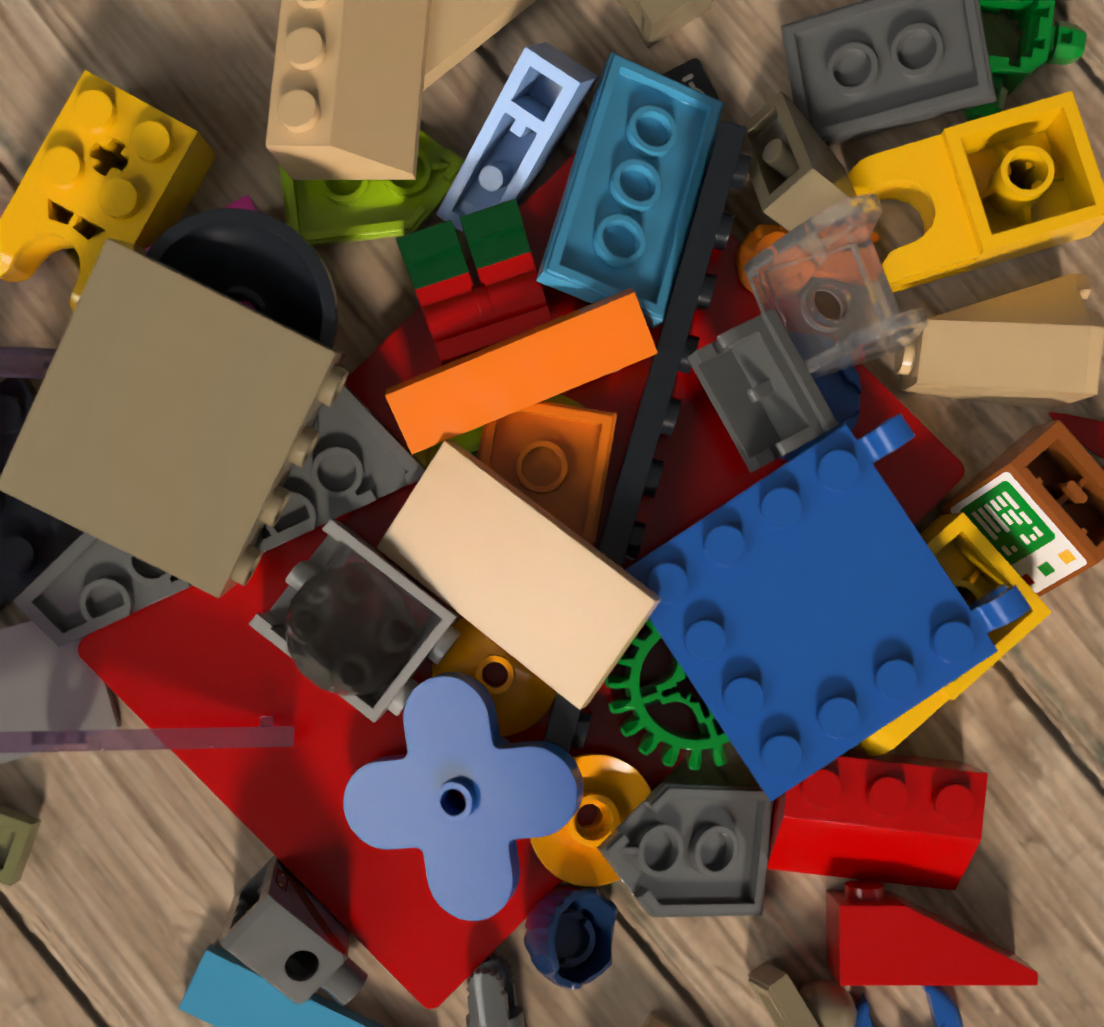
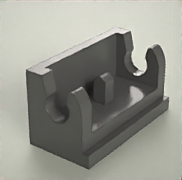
M774 308L716 337L717 341L704 346L687 357L750 473L839 425Z

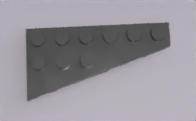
M346 383L333 406L329 407L322 404L315 418L312 428L320 431L319 438L305 465L301 468L293 464L283 485V488L291 491L287 506L274 527L267 524L264 525L255 544V547L263 550V553L327 523L330 519H336L420 480L427 469ZM84 532L13 602L60 648L192 585Z

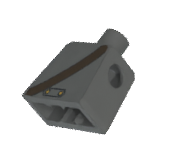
M275 855L233 897L219 944L295 1004L305 1003L321 987L343 1006L358 994L368 977V974L348 957L350 932Z

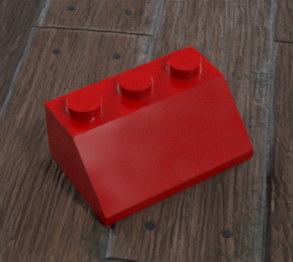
M850 749L774 799L767 869L956 890L982 839L988 773L961 761L891 753L868 756L863 750Z

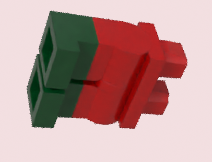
M516 198L460 217L463 233L481 284L474 287L452 220L395 238L442 365L552 321L542 285L536 281L538 273Z

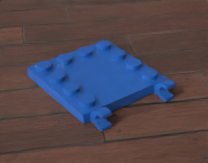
M901 413L887 419L857 440L846 424L839 427L625 569L626 572L662 598L650 615L649 620L770 801H773L996 653L998 650L987 633L1014 621L1031 609V606L1016 585L1007 588L1005 584L994 588L968 607L872 464L915 437V434Z

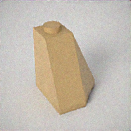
M1072 273L924 319L909 329L907 336H901L897 344L894 369L896 374H902L900 392L1043 410L1054 409L1098 395L1104 323L1100 312L1086 310L1082 299H1088L1091 291L1087 276Z

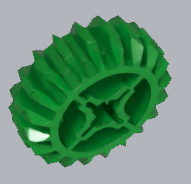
M648 618L644 624L647 629L640 636L636 635L631 642L633 647L630 653L624 652L617 664L625 665L624 674L611 673L604 681L606 687L613 689L625 688L626 692L625 695L615 697L608 702L611 713H622L628 710L633 712V715L621 724L620 731L625 737H628L644 728L646 732L640 739L639 751L644 755H648L654 751L660 741L663 742L664 747L661 760L664 765L672 767L677 761L680 749H686V761L691 770L700 769L702 763L701 750L709 749L710 756L717 766L725 765L727 761L722 744L730 740L701 697L702 710L699 702L691 696V693L686 688L680 693L674 688L677 686L676 682L682 681L686 678V675L672 653L671 665L667 672L659 678L651 680V684L639 687L640 671L644 659L653 645L661 639V636ZM661 702L662 705L670 702L685 703L689 706L699 731L684 732L666 727L655 720L645 707Z

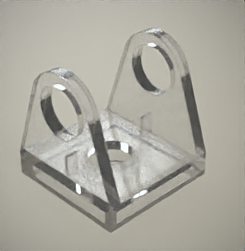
M876 194L856 196L816 213L754 256L744 266L761 314L772 308L775 309L813 379L901 351L912 344L928 325L923 309L900 313L870 237L883 211ZM816 291L828 292L838 300L841 308L839 319H829L818 311L815 305Z

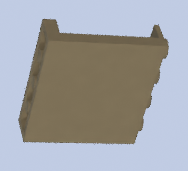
M107 238L0 476V491L220 598L237 583L245 586L254 574L263 554V550L255 547V544L264 525L267 524L274 527L287 506L291 491L283 488V485L293 464L302 468L317 443L320 431L312 428V425L322 404L332 407L345 385L349 371L340 366L348 351L340 347L331 348L146 255L147 250L131 242Z

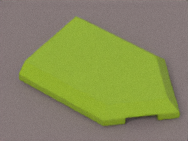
M420 129L416 180H292L279 164L286 224L300 233L312 246L404 236L416 232L448 193L465 160L449 148H444Z

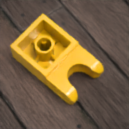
M84 70L0 218V279L7 282L26 281L36 273L44 260L51 254L61 249L75 248L79 255L80 272L69 303L74 313L106 239L128 241L143 249L150 247L165 231L180 221L217 154L195 129L91 72ZM127 162L126 167L122 171L118 169L123 163Z
M1073 91L943 129L939 135L873 154L860 160L848 173L850 182L860 202L902 201L916 209L923 221L924 235L910 244L889 252L879 268L877 276L881 289L890 293L903 291L1091 236L1104 223V183ZM1023 183L1027 190L1021 189L1017 185Z
M963 512L940 515L920 535L968 607L994 588L1005 584L1007 588L1016 585L1031 606V609L1014 621L987 633L998 650L996 653L858 744L859 747L868 756L883 755L895 748L949 699H956L1052 613L1047 605Z

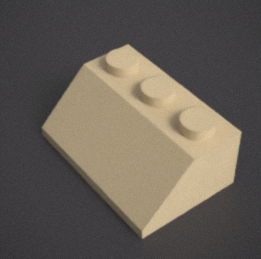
M281 0L265 146L292 180H416L431 10L430 0Z

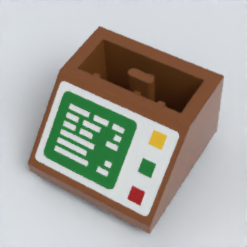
M1060 420L1031 428L938 509L942 515L963 512L1038 597L1093 567L1104 558V470Z

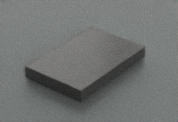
M863 0L781 26L793 102L827 146L997 101L980 0Z

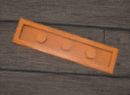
M629 288L385 389V397L411 453L414 454L658 354L636 294L632 288Z

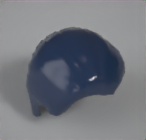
M574 884L561 886L538 900L527 916L525 923L526 933L524 935L525 948L536 969L555 985L573 990L580 989L584 984L590 983L602 975L612 965V941L618 912L617 906L614 902L603 897L597 888Z

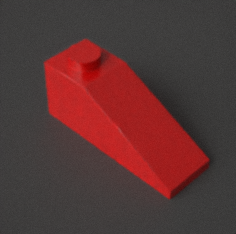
M854 880L845 883V890H826L827 968L840 986H1038V972L1015 953L890 890H884L882 883Z

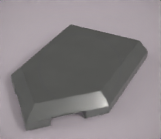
M661 782L597 849L647 915L651 917L762 916L774 800L770 801L761 787L756 785Z

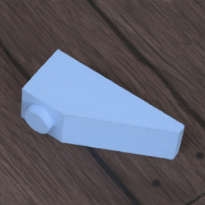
M547 42L526 46L436 215L445 221L452 220L454 227L463 232L460 221L461 216L515 198L519 206L569 131L599 76Z

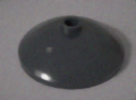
M219 208L207 210L189 216L171 226L147 251L146 255L239 302L248 301L254 306L255 310L331 348L334 347L338 326V304L332 278L313 246L300 233L284 222L248 209Z

